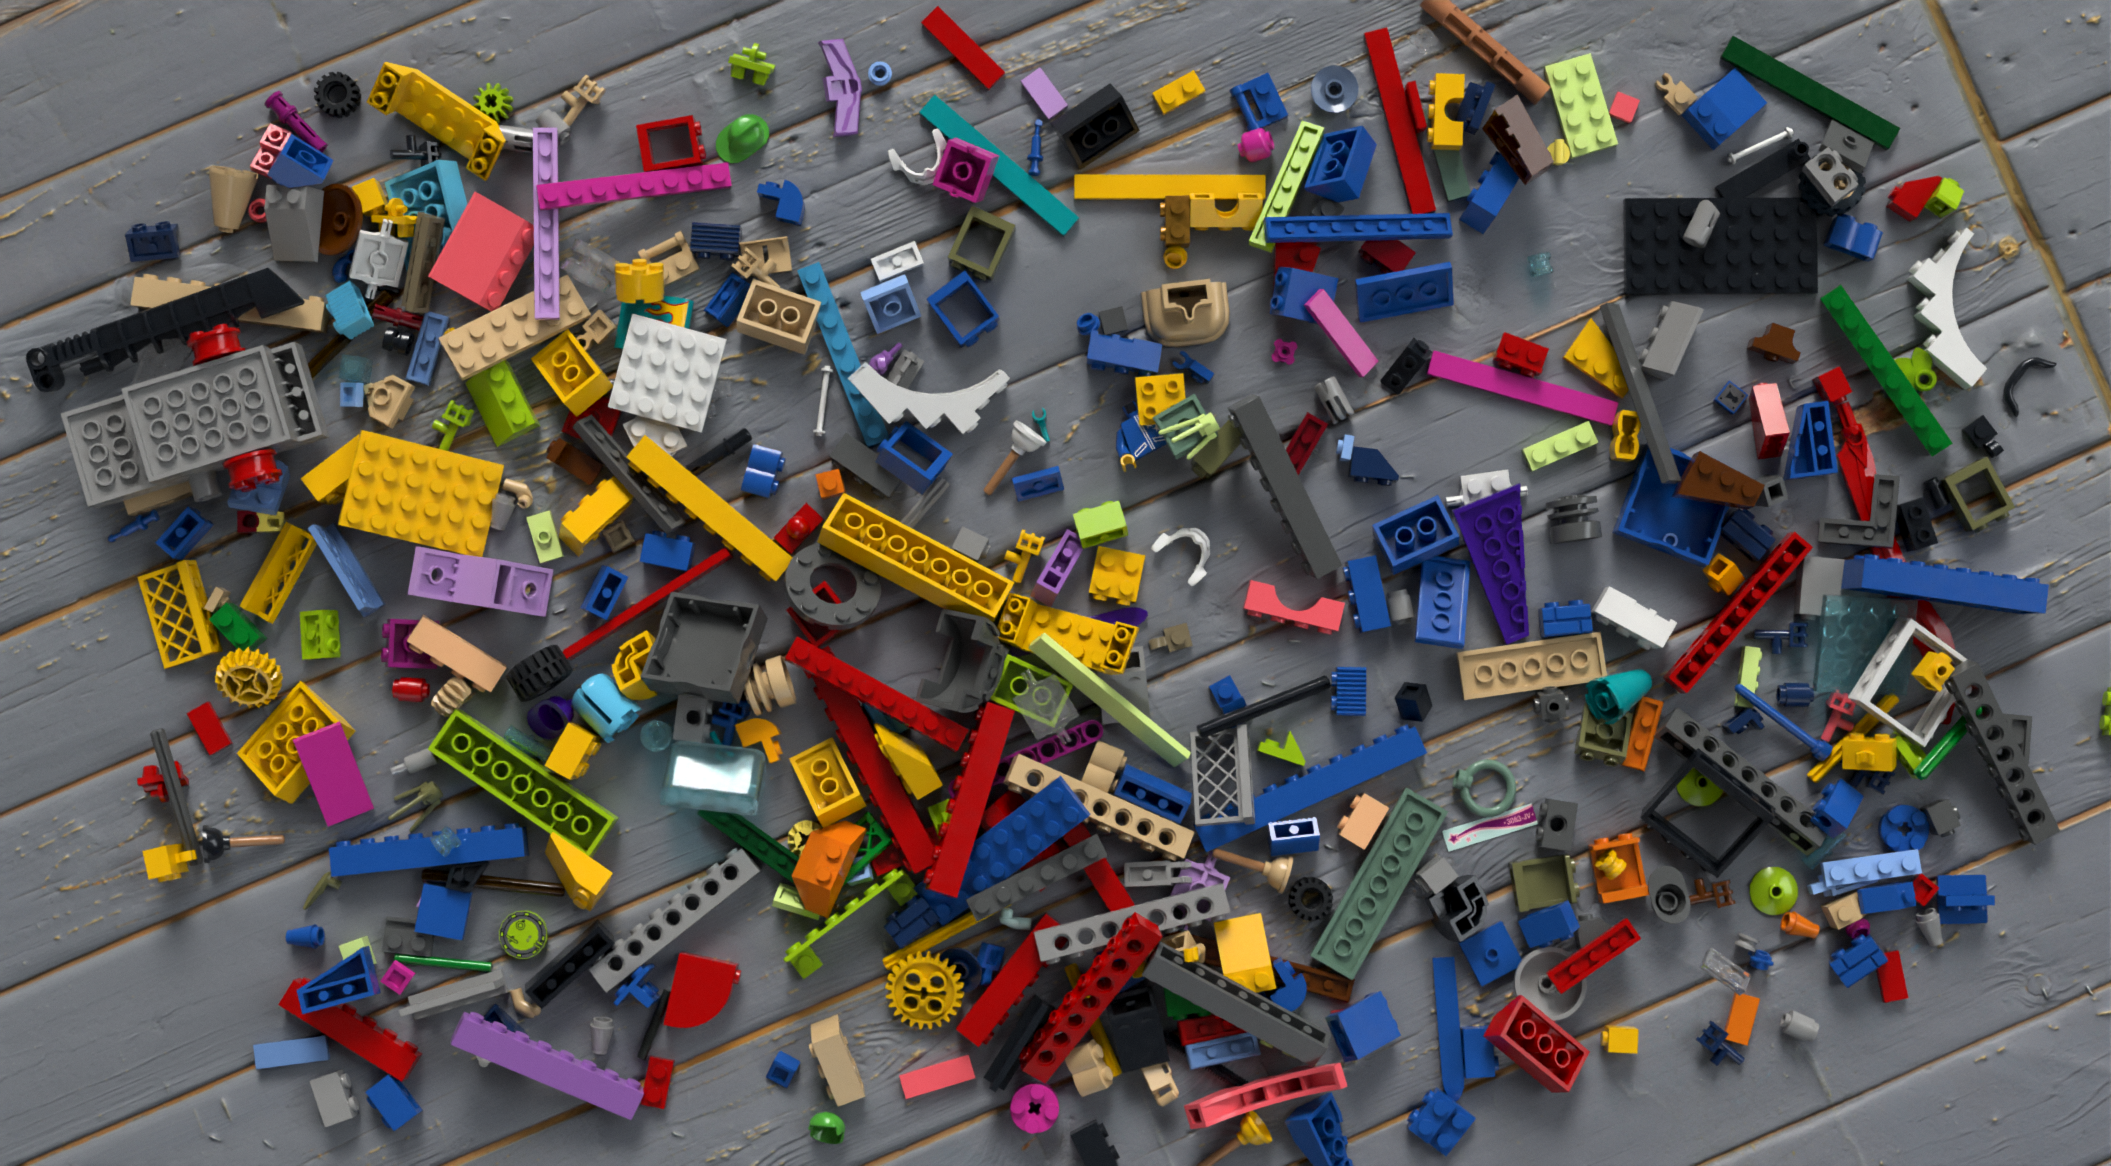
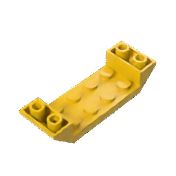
M389 62L383 63L366 103L385 115L394 111L398 112L469 159L466 169L487 181L506 142L498 123L418 69Z
M1009 593L997 626L1000 632L998 636L1000 641L1033 654L1035 653L1028 648L1031 642L1043 633H1046L1088 669L1109 675L1124 674L1139 628L1117 621L1115 625L1040 605L1031 598Z

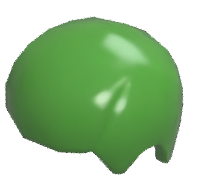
M831 1112L817 1113L810 1119L808 1130L811 1129L810 1136L828 1144H840L843 1142L845 1124L839 1116Z

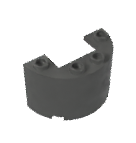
M942 608L936 632L951 637L938 682L935 683L922 678L915 701L961 713L972 712L979 709L978 705L983 701L987 702L991 698L1000 682L1004 666V645H1001L998 636L1000 632L998 628L988 618Z

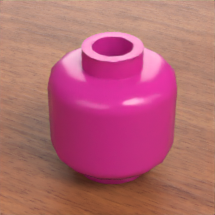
M1263 128L1243 133L1241 135V143L1238 144L1241 157L1246 156L1247 160L1251 163L1270 157L1272 150L1275 149L1270 132H1266Z

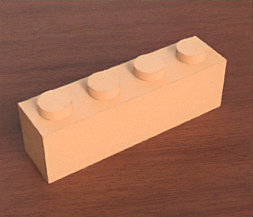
M425 615L421 617L407 639V642L410 643L409 648L419 654H422L424 651L432 656L430 660L440 667H443L444 664L452 668L451 673L462 680L465 677L473 681L472 686L483 693L485 690L489 692L493 690L507 668L502 662Z

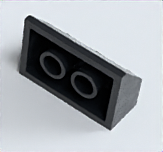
M1111 83L1051 122L1060 141L1080 170L1140 131L1123 96Z

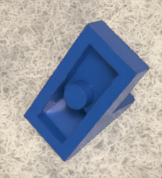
M1230 675L1208 686L1223 715L1247 706Z

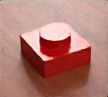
M1921 873L1916 874L1911 881H1913L1916 902L1925 907L1939 890V887Z

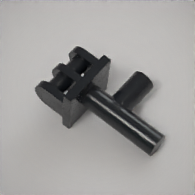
M415 135L406 136L407 150H390L391 159L420 160L421 167L440 160L439 158L442 157V154L439 153V148L441 147L439 142L426 141L417 150Z

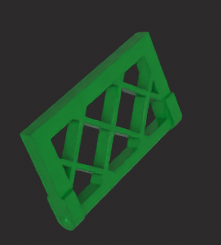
M869 811L854 823L861 827L867 822L870 824V831L865 834V836H869L867 849L859 848L858 852L867 853L855 865L852 863L843 886L893 843L892 839ZM873 836H880L882 841L872 849Z

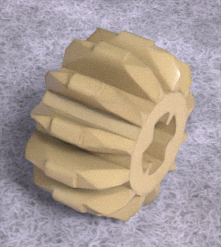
M452 677L433 697L431 705L439 714H442L444 717H450L454 710L459 709L469 698L472 689L464 680Z

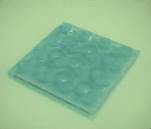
M1823 594L1812 690L1816 692L1851 693L1897 618L1900 616L1916 621L1918 600ZM1913 635L1910 636L1875 694L1907 696Z

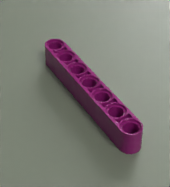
M1096 720L1086 721L1000 759L999 764L1004 762L1010 766L1014 756L1023 753H1029L1034 761L1045 764L1099 740L1103 735V727ZM1096 724L1099 727L1098 736L1094 738L1088 737L1085 732L1087 725ZM1068 733H1072L1077 737V744L1071 748L1063 743V738ZM1045 743H1051L1055 747L1053 756L1045 757L1041 753V747ZM997 770L992 786L1005 780V777L1000 776ZM955 779L951 781L948 788L949 794L952 798L955 794L953 792V784Z

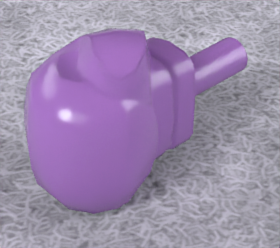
M898 342L889 352L883 350L872 357L868 365L880 376L887 371L888 365L894 360L892 356L903 346Z

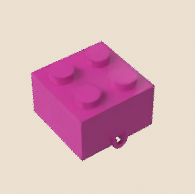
M959 138L950 139L947 142L932 185L950 192L949 195L956 198L960 196L974 203L983 201L999 155Z

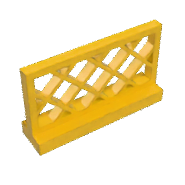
M183 560L175 565L137 577L164 669L223 652L216 626L209 620L212 617V613L204 608L208 599L196 560ZM178 570L180 577L177 586L167 581L171 572ZM154 578L160 581L155 593L149 590L146 580ZM165 585L174 589L169 601L160 596ZM179 593L185 595L187 600L183 609L174 604ZM158 600L167 605L162 616L157 614L154 608ZM172 608L181 612L176 624L167 619ZM186 616L190 617L194 624L190 632L181 627ZM164 623L174 628L169 639L164 637L161 632ZM178 631L188 636L183 647L173 642ZM192 639L199 642L202 652L194 654L187 650ZM171 646L180 650L177 660L170 662L168 655Z

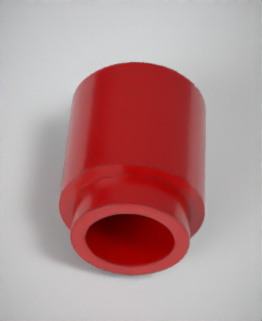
M401 677L394 680L392 695L393 698H398L399 701L424 702L425 698H428L430 695V684L426 683L425 678Z

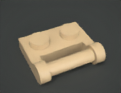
M681 231L675 233L674 237L648 250L642 249L638 251L640 258L646 259L647 264L652 263L651 258L677 245L681 246L682 251L658 262L664 264V288L700 271Z

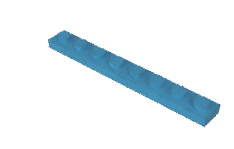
M820 262L797 270L807 297L821 302L817 322L867 447L870 448L878 445L884 439L890 440L881 415L848 380L861 367V364Z

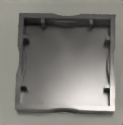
M671 592L660 621L658 636L650 649L641 679L651 691L739 704L768 618L758 604L730 600L716 601L702 596Z

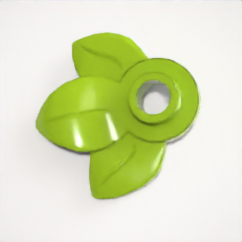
M1916 347L1911 358L1901 357L1894 359L1915 390L1929 391L1935 386L1937 376L1931 369L1932 358L1922 348ZM1922 375L1928 376L1926 383L1920 382L1919 379Z

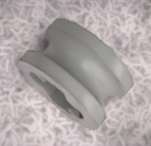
M1738 933L1739 940L1735 941L1734 944L1755 952V945L1759 944L1760 941Z

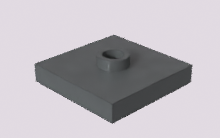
M1832 118L1825 131L1819 151L1822 152L1827 147L1831 151H1837L1843 160L1842 164L1861 173L1866 167L1874 141Z

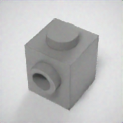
M962 526L952 549L971 560L979 562L980 558H986L991 546L987 544L988 538Z

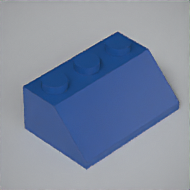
M1363 125L1323 134L1304 187L1307 192L1338 203L1359 199L1377 146Z

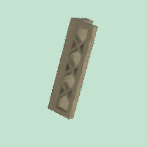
M418 212L401 304V306L406 307V311L413 313H428L434 280L428 277L439 256L445 223L444 218L424 212Z

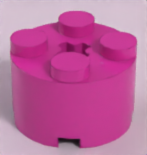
M1028 1081L1020 1085L1015 1090L1010 1105L1011 1117L1014 1123L1020 1129L1030 1134L1041 1133L1052 1127L1059 1114V1100L1054 1089L1050 1085L1039 1081ZM1031 1102L1034 1104L1040 1103L1038 1112L1029 1110Z

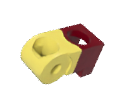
M237 511V533L240 534L281 532L284 526V512L278 511L277 515H270L253 511Z

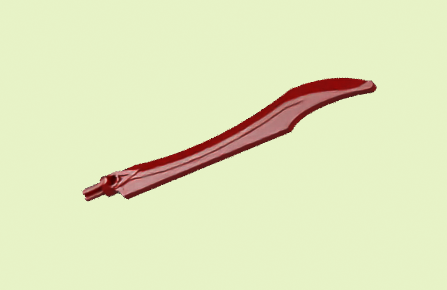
M1848 401L1835 406L1843 427L1840 433L1844 441L1841 450L1836 455V459L1859 521H1870L1874 476L1877 474L1875 462L1862 424H1857ZM1895 536L1893 549L1869 547L1871 554L1879 556V559L1898 558L1903 559L1902 562H1906ZM1887 595L1896 620L1899 616L1913 619L1955 650L1950 629L1929 601ZM1913 635L1910 636L1908 641L1918 649L1923 658L1928 651L1936 653ZM1955 702L1948 709L1946 718L1941 724H1950Z

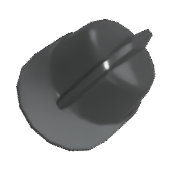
M1661 866L1656 868L1648 880L1651 907L1657 917L1663 922L1678 924L1687 918L1691 909L1685 880L1682 874L1674 867Z

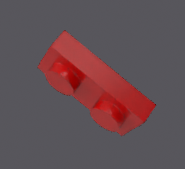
M650 1056L643 1088L644 1095L640 1105L665 1109L675 1060Z

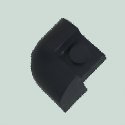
M1476 875L1457 877L1436 895L1431 894L1424 899L1434 917L1431 921L1442 936L1452 942L1463 941L1485 924L1484 919L1489 903Z

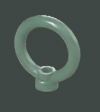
M1484 759L1471 764L1465 771L1458 769L1453 779V787L1459 789L1464 805L1478 816L1494 817L1504 813L1511 806L1516 795V782L1513 774L1504 764L1496 760ZM1483 769H1492L1499 772L1505 779L1507 786L1506 795L1502 802L1490 808L1476 804L1469 793L1473 775Z

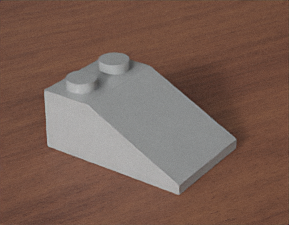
M284 185L266 186L264 209L275 261L318 262L324 191L308 185L287 188Z

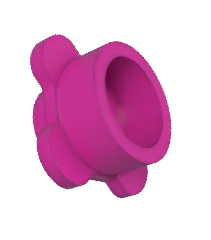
M1277 339L1274 342L1275 351L1271 356L1274 362H1286L1287 365L1293 364L1295 361L1293 356L1294 351L1297 349V344L1294 341L1288 343L1283 342L1282 339ZM1282 350H1286L1287 353L1283 354Z

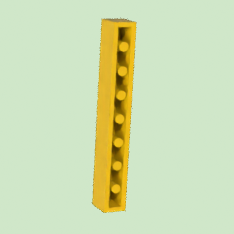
M644 435L626 456L630 460L628 465L637 473H640L641 470L649 476L646 480L658 489L662 486L668 491L665 495L675 504L680 501L686 506L685 513L694 520L699 517L704 521L705 524L702 527L713 536L716 532L724 539L721 542L731 551L734 548L742 553L740 558L749 566H752L753 563L761 569L758 573L770 582L771 579L777 581L788 568L793 558L648 436Z

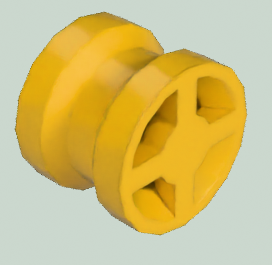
M1609 849L1600 855L1595 862V866L1599 870H1603L1605 876L1612 880L1623 872L1626 862L1623 859H1619L1613 849Z

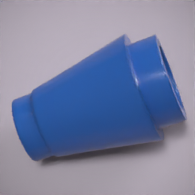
M316 924L288 930L286 933L287 944L316 949L318 946H322L325 940L324 929Z

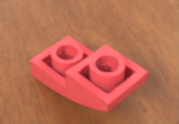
M270 123L260 140L261 147L250 165L251 171L272 179L267 174L277 155L293 133Z

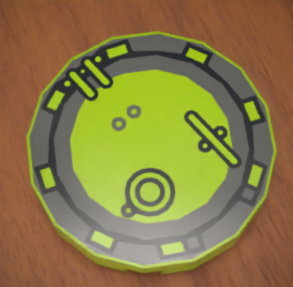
M529 910L517 911L510 914L502 922L499 929V941L502 948L510 956L518 959H528L539 954L545 947L548 940L547 925L537 913Z

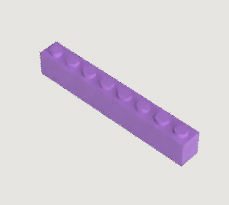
M470 1012V1014L463 1013L451 1037V1045L629 1120H632L644 1095L641 1083L632 1078L627 1080L618 1077L619 1074L611 1069L601 1070L592 1061L575 1059L574 1055L568 1051H556L547 1042L530 1040L527 1034L520 1031L511 1032L507 1030L505 1025L496 1021L492 1024L485 1021L482 1015L475 1012Z

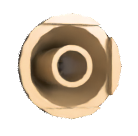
M210 166L209 179L214 225L219 227L218 231L233 233L234 229H239L256 186L258 173L236 170L231 167Z

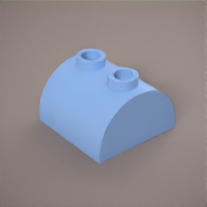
M905 274L860 292L877 334L921 317Z

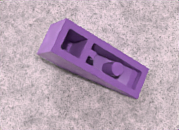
M1068 529L1066 530L1030 594L1031 597L1049 607L1053 605L1083 551L1077 534Z

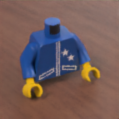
M1135 401L1122 407L1128 420L1120 424L1121 428L1116 434V451L1124 472H1126L1125 466L1127 464H1133L1135 469V461L1167 444L1163 435L1158 434L1160 430L1156 424L1143 426L1139 424L1138 407Z

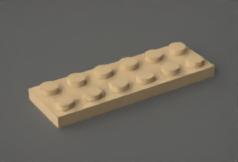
M568 274L559 278L560 320H535V298L533 291L439 337L442 348L461 380L464 381L591 318V313Z
M1601 632L1456 652L1463 700L1532 691L1547 686L1559 687L1587 683L1595 678L1607 676Z

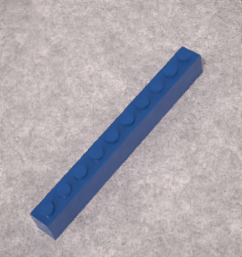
M1408 724L1395 729L1396 734L1388 738L1386 734L1374 738V744L1368 747L1361 744L1350 749L1352 754L1343 757L1342 754L1328 759L1330 762L1328 765L1323 767L1320 764L1314 765L1306 769L1308 773L1301 777L1298 774H1294L1285 778L1286 783L1279 787L1274 783L1263 788V794L1254 796L1255 824L1246 825L1245 822L1198 827L1194 824L1193 826L1205 852L1426 754L1427 751L1416 727L1412 726L1409 728ZM1232 803L1223 811L1228 817L1239 816L1238 807H1233ZM1210 813L1201 816V819L1211 818Z

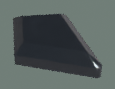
M477 861L451 864L445 888L470 894L489 865V862Z

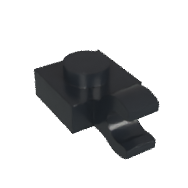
M1984 415L1978 417L1962 429V432L1975 449L1983 446L1991 458L1998 456L2004 451L2001 445L1993 440V437L1998 433Z

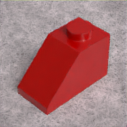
M1934 176L1905 182L1899 187L1894 186L1887 196L1890 200L1886 207L1911 222L1918 217L1939 185L1942 177Z

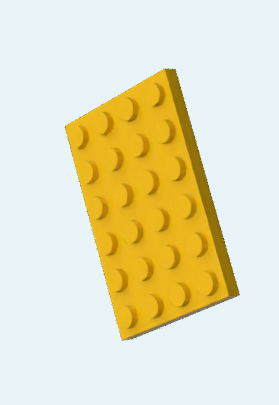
M360 430L338 525L464 555L482 557L491 523L492 499H495L498 493L504 465Z

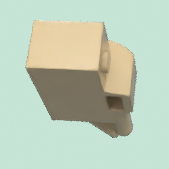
M1167 1062L1140 1069L1151 1094L1154 1095L1159 1106L1164 1107L1178 1098L1179 1091ZM1165 1067H1166V1069H1167V1071H1168V1073H1166V1074L1164 1073V1070H1163ZM1168 1087L1171 1088V1091L1160 1096L1159 1091Z

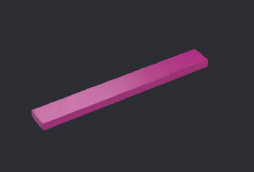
M1434 350L1426 373L1427 375L1608 426L1613 425L1619 403Z

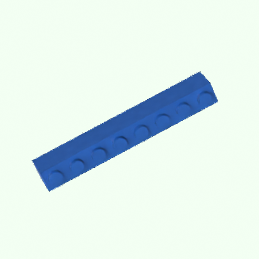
M519 823L504 824L505 829L495 830V825L480 827V832H471V828L456 829L457 834L447 835V830L432 832V837H423V833L408 834V839L399 840V835L384 837V842H375V838L360 839V844L351 845V840L336 842V847L329 848L331 877L529 856L527 828L519 827Z

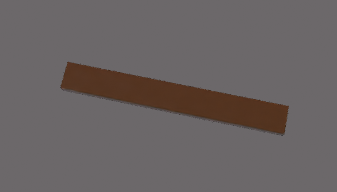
M1178 930L1172 933H1167L1165 937L1181 933L1183 931ZM1191 934L1196 944L1202 943L1206 948L1205 961L1203 963L1222 968L1217 941ZM1270 956L1275 982L1284 984L1273 965V961L1278 959V957ZM1289 961L1296 972L1292 976L1295 977L1302 973L1308 992L1349 1003L1355 979L1351 980L1343 975Z

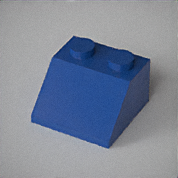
M291 134L267 175L275 183L284 185L287 188L322 184L334 160Z

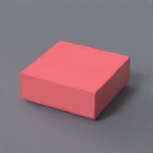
M1617 92L1609 110V115L1630 124L1640 100Z

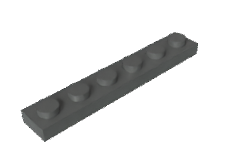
M592 414L575 423L573 429L579 434L581 439L588 444L596 456L602 460L611 473L617 477L627 491L632 494L667 535L682 527L686 521L659 490L646 480L647 477L642 471L637 473L628 465L630 460L626 457L627 454Z
M1095 834L967 898L966 901L976 921H979L1108 855L1098 835Z

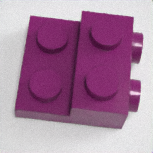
M387 619V624L383 623L382 638L387 639L386 648L381 649V662H385V667L437 669V665L430 660L432 656L424 651L422 654H419L409 648L410 643L407 642V639L419 620Z

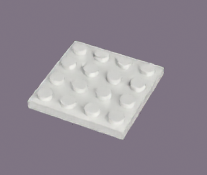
M632 314L608 407L702 432L727 339Z

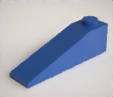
M1332 1092L1297 1107L1285 1120L1294 1142L1313 1166H1353L1352 1160L1347 1157L1345 1145L1348 1144L1347 1136H1343L1340 1122H1343L1342 1114Z

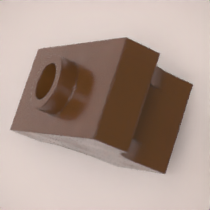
M1776 323L1767 325L1764 335L1750 339L1747 346L1748 350L1763 354L1764 359L1772 362L1780 360L1794 364L1798 362L1801 354L1793 345L1795 330Z

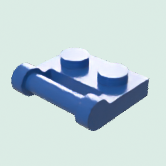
M1268 72L1229 90L1232 97L1236 98L1248 124V132L1258 128H1265L1288 117V113ZM1245 92H1250L1262 120L1256 121L1244 95Z

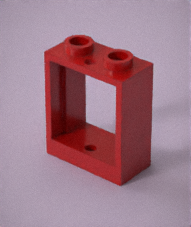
M693 115L636 125L644 172L703 165L702 159H706L704 144L700 145L698 137L702 136L700 121L696 122ZM688 125L694 157L655 164L649 132Z

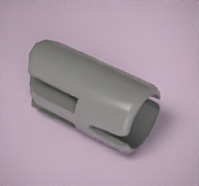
M499 125L506 140L502 149L533 154V129Z
M1703 200L1699 203L1683 236L1685 242L1698 248L1706 246L1720 215L1718 209L1709 200Z
M1334 376L1314 387L1333 424L1338 423L1336 414L1341 420L1347 418L1345 410L1350 416L1355 414Z

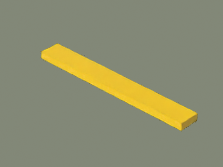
M1074 174V200H1165V196L1189 195L1190 198V193H1214L1215 200H1237V193H1261L1263 200L1266 199V175Z

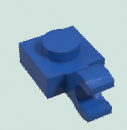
M1180 351L1179 355L1184 357L1185 362L1178 364L1173 361V367L1177 370L1188 369L1192 373L1190 375L1191 378L1200 384L1203 382L1208 384L1213 378L1214 373L1196 360L1191 359L1185 351Z
M982 942L977 956L983 974L980 985L989 986L993 970L999 971L1005 951L1004 947Z

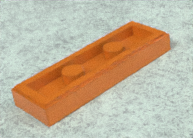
M1645 696L1637 702L1631 723L1627 756L1620 765L1645 772L1664 702Z

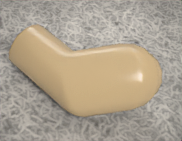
M510 479L505 480L503 490L516 494L517 504L520 508L526 509L532 505L533 496L528 485Z
M522 988L510 991L516 1012L526 1018H534V1016L540 1014L541 1008L536 1003L530 1004L525 1001Z

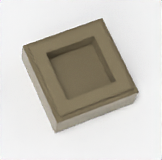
M623 520L602 532L613 553H617L636 542Z

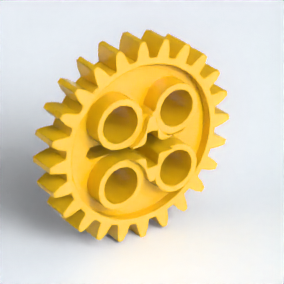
M918 951L915 959L911 954H908L907 962L901 958L899 966H893V973H889L887 978L891 982H888L885 986L886 989L891 991L887 992L885 997L893 999L888 1006L889 1008L896 1007L894 1016L903 1015L902 1023L909 1019L910 1027L917 1022L920 1030L924 1024H927L928 1028L932 1029L934 1022L941 1027L942 1019L950 1022V1014L956 1016L958 1011L956 1007H961L962 1001L959 999L964 996V992L960 991L964 986V982H957L961 977V973H953L956 965L948 967V958L941 962L939 961V953L935 958H931L930 951L927 952L926 957H923L921 952ZM915 973L919 976L920 980L912 981L908 974ZM939 976L943 979L944 983L936 984L933 982L932 977ZM922 987H926L927 994L923 993ZM912 996L918 1003L910 1004L907 1002L906 997ZM936 999L940 1001L942 1006L934 1007L931 1005L930 1000Z

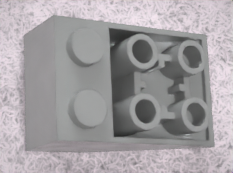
M1143 646L1133 647L1124 674L1109 675L1097 671V676L1151 719ZM1101 708L1103 724L1118 723L1116 719Z

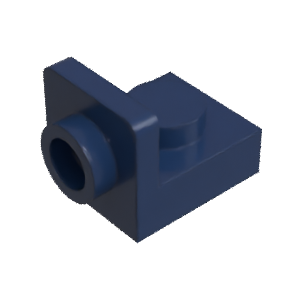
M1743 708L1722 725L1729 734L1742 733L1749 727L1748 722L1756 730H1762L1765 726L1761 722L1763 717L1760 713L1750 708Z

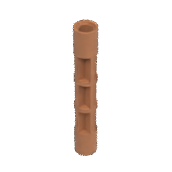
M1423 0L1420 4L1423 10L1448 29L1534 105L1551 88L1537 74L1533 73L1530 68H1527L1505 47L1484 31L1480 25H1477L1452 1Z

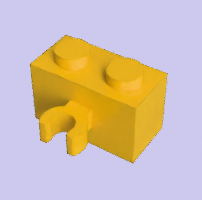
M1850 733L1849 736L1842 740V769L1892 772L1896 768L1897 738H1890L1889 734H1875L1874 737H1865L1864 733Z
M183 843L142 851L148 880L157 878L158 883L182 878L181 873L189 871L187 861L197 859L196 850L184 851Z

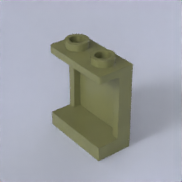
M1562 854L1508 863L1516 911L1524 912L1529 911V909L1553 906L1567 900L1571 904L1577 903L1576 897H1580L1578 883H1574L1573 873H1576L1574 859H1570V855Z

